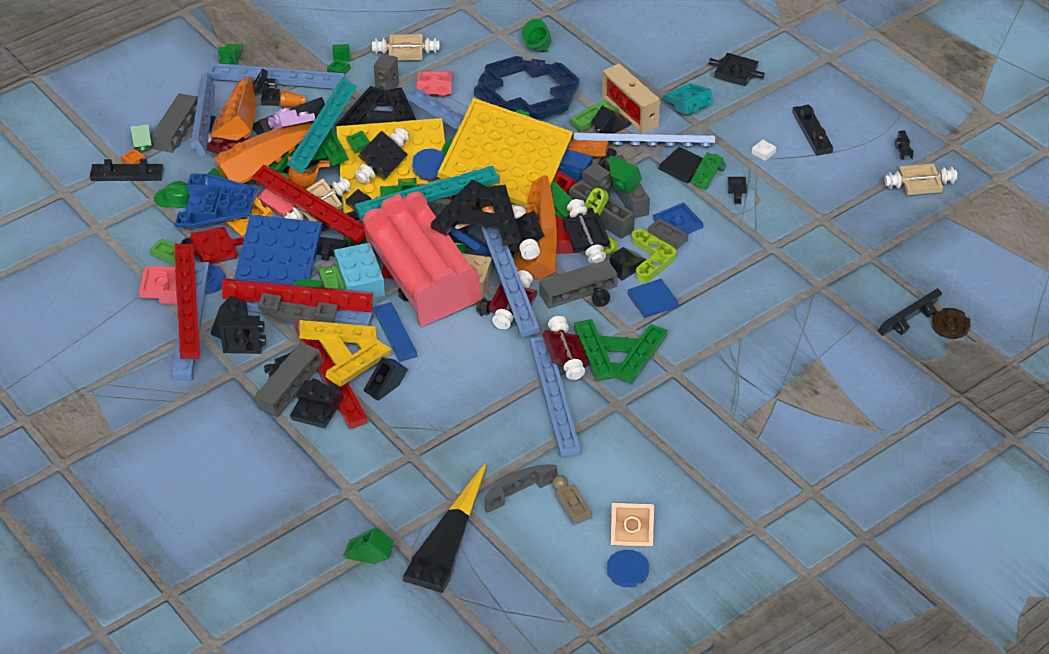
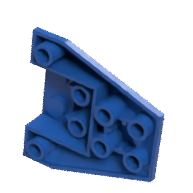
M191 173L187 184L190 197L185 212L178 211L174 225L175 227H204L250 216L258 191L257 187L211 174Z

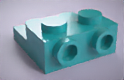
M693 83L686 84L663 95L665 102L675 105L676 111L684 115H690L698 109L709 106L713 102L711 89Z

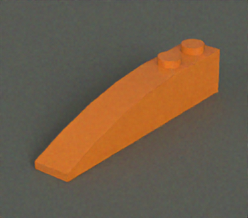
M250 75L234 87L230 94L231 97L225 102L226 107L222 108L219 112L221 117H216L210 134L212 137L238 141L242 137L244 139L251 134L255 119L256 103Z
M312 123L278 128L257 135L242 143H237L233 148L219 153L213 160L220 176L243 184L253 179L252 176L263 164L269 167L268 165L272 162L278 163L282 160L281 156L286 152L291 153L294 151L295 145L301 143Z
M543 175L532 182L527 200L529 207L526 210V213L533 210L536 212L545 237L536 241L540 253L532 260L524 259L520 249L516 250L514 255L517 271L524 270L529 272L533 280H542L555 273L557 229L553 197L547 175Z

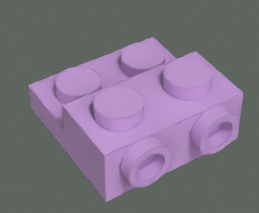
M290 108L280 109L278 112H275L273 117L268 118V123L272 130L315 121L314 113L308 114V111L297 114L296 110L290 111Z

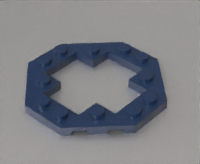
M514 56L486 64L484 73L481 74L478 85L474 88V96L478 100L513 112L515 110H524L529 112V117L534 119H544L569 109L579 87L580 79L562 63L546 64L545 60L532 59L527 61L523 60L522 57ZM521 70H525L532 77H538L547 73L560 84L550 88V94L554 98L529 105L521 97L505 101L494 90L503 87V80L500 77Z

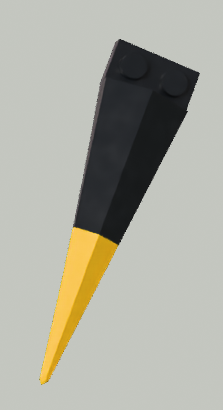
M486 464L482 465L414 554L410 565L403 575L404 582L441 593L444 592L453 573L464 532L486 470Z

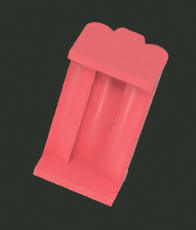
M416 191L410 193L405 198L397 194L383 200L381 209H372L364 215L363 224L367 243L371 244L373 252L376 251L415 309L418 324L420 327H423L481 301L482 297L478 271L467 262L449 235L445 236L430 228L431 222L436 216L427 205L425 196L421 192Z

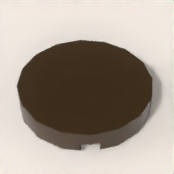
M943 308L942 311L934 313L932 328L941 337L958 339L967 335L970 329V319L959 309Z

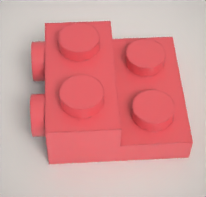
M419 71L417 89L425 91L429 96L431 94H438V96L442 97L448 96V94L452 93L453 72Z
M145 266L139 290L140 298H159L160 304H177L175 267Z

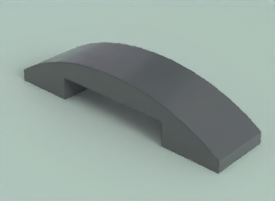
M262 293L258 309L270 316L288 322L299 323V320L334 321L338 305L319 302L318 306L314 307L283 302L279 295Z
M549 464L533 466L503 478L485 496L486 513L504 506L505 497L533 484H536L539 488L551 484L553 478L557 476V466Z

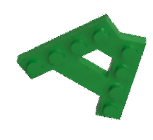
M331 128L312 160L328 158L331 165L334 166L342 164L344 161L349 160ZM299 144L295 145V150L291 153L286 152L281 156L282 160L278 163L274 161L268 165L269 168L281 174L289 162L288 156L294 154Z
M592 319L574 322V330L580 338L596 381L617 378L633 384L668 333V330L650 324L640 339L600 336ZM606 351L627 352L629 354L622 363L610 362Z

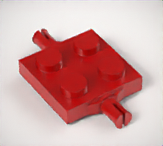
M225 227L192 232L189 237L194 247V254L200 259V262H209V264L237 259L238 253L234 246L243 245L244 241L243 237L232 239Z

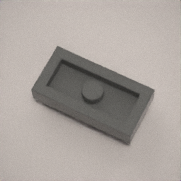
M660 218L648 227V233L676 249L688 241L689 235Z

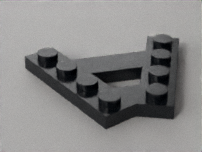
M369 86L336 126L416 120V117L402 87L382 90ZM376 106H390L392 111L374 110Z
M471 179L431 222L430 228L445 236L461 222L498 229L502 246L521 244L520 232L506 185L487 187ZM479 200L489 201L493 213L472 210V208Z

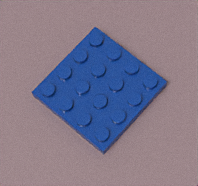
M250 214L234 279L292 284L304 278L311 279L323 228L322 222Z

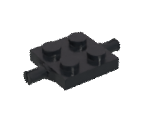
M726 53L725 57L721 60L709 59V65L717 66L714 77L746 86L751 78L756 77L763 80L765 72L756 70L759 63L756 60Z

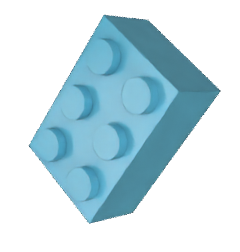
M370 243L334 250L335 265L338 267L345 290L374 292L373 298L385 296L384 279Z

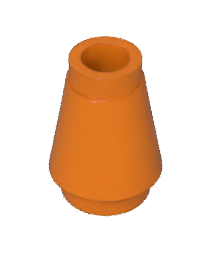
M288 91L280 93V106H284V108L295 107L305 103V95Z

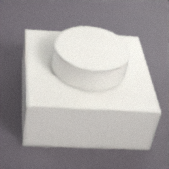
M761 140L752 148L751 153L766 161L776 153L777 147L765 140Z

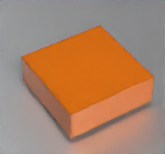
M132 149L120 157L121 162L124 164H140V159H146L136 149Z

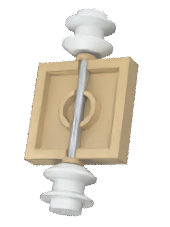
M423 34L390 35L389 43L384 38L382 41H378L377 38H375V41H372V51H375L376 55L378 51H382L385 54L389 50V55L398 57V61L422 60L424 47L427 54L430 51H434L435 54L436 51H439V41H436V37L433 41H430L427 37L424 44Z
M934 163L899 166V171H896L895 175H892L891 172L887 173L884 177L885 186H888L889 189H892V186H896L899 189L903 184L907 195L940 193L947 181L954 184L955 180H957V171L951 166L949 170L942 167L940 173H938Z
M339 177L340 181L338 183L333 181L332 189L324 179H321L306 190L340 210L343 208V205L336 195L343 197L344 191L350 192L349 188L351 185L346 178L342 179V177ZM292 207L293 211L291 213L285 211L286 216L284 218L303 220L305 215L308 221L320 222L295 207Z

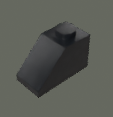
M603 105L591 121L596 126L595 130L597 132L615 134L631 125V122L621 114Z
M622 247L610 255L609 262L617 272V278L623 281L634 274L636 268L646 259L637 252Z
M230 295L219 307L211 335L221 339L220 321H240V315L248 316L247 302Z
M381 357L363 391L379 401L400 385L408 369L395 359Z

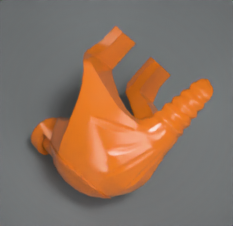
M320 160L314 168L305 169L303 174L290 167L288 171L289 180L307 189L316 183L319 169L321 167H330L331 163L329 160Z

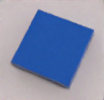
M684 202L653 214L654 221L660 218L687 234L703 228V222Z
M456 228L453 229L451 234L475 251L491 257L486 243L469 233Z
M662 279L628 289L627 293L644 318L676 308L679 303Z

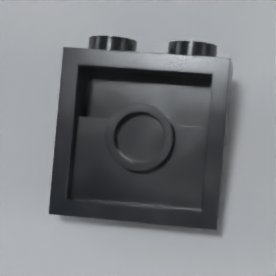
M240 315V321H220L219 329L223 353L262 354V348L266 346V335H262L265 330V323L260 321V316Z
M314 378L311 381L305 380L296 395L298 402L290 417L293 421L326 429L343 399L339 387L331 382L328 385L322 384L321 381Z

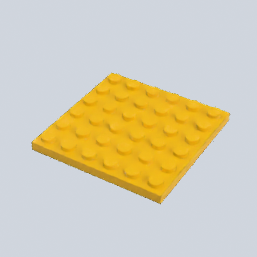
M473 98L440 166L437 177L446 179L493 166L499 176V182L487 187L506 185L511 203L528 208L529 203H527L532 182L543 175H547L551 186L573 132Z
M442 118L336 126L337 138L349 160L340 164L342 179L346 178L351 185L349 188L350 192H343L344 213L354 211L346 204L345 200L357 189L370 196L371 199L380 197V186H398V178H416V186L417 184H428L442 180V178L434 181L422 180L417 174H414L412 168L413 157L417 152L428 148L437 149L442 152L445 143ZM396 128L406 130L409 141L404 142V146L401 147L408 154L385 180L375 173L373 179L369 178V184L360 183L356 179L355 171L361 170L360 166L362 164H367L358 157L360 152H353L346 137L363 131L369 142H371L381 130L389 137L391 133L395 134L394 130Z

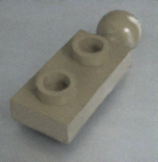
M564 475L555 476L552 480V486L556 490L555 496L573 525L592 518V512L574 484L568 486V479Z

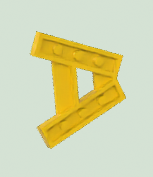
M299 320V339L320 341L335 363L334 367L326 371L325 377L339 387L377 364L381 357H388L391 354L392 349L377 339L376 326ZM344 342L357 343L361 349L351 354Z

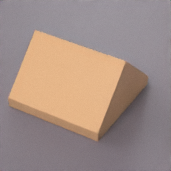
M612 503L611 545L653 546L654 504Z

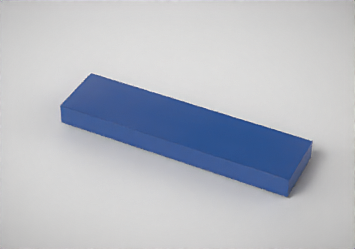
M392 302L375 306L374 313L398 361L402 362L417 357V351Z

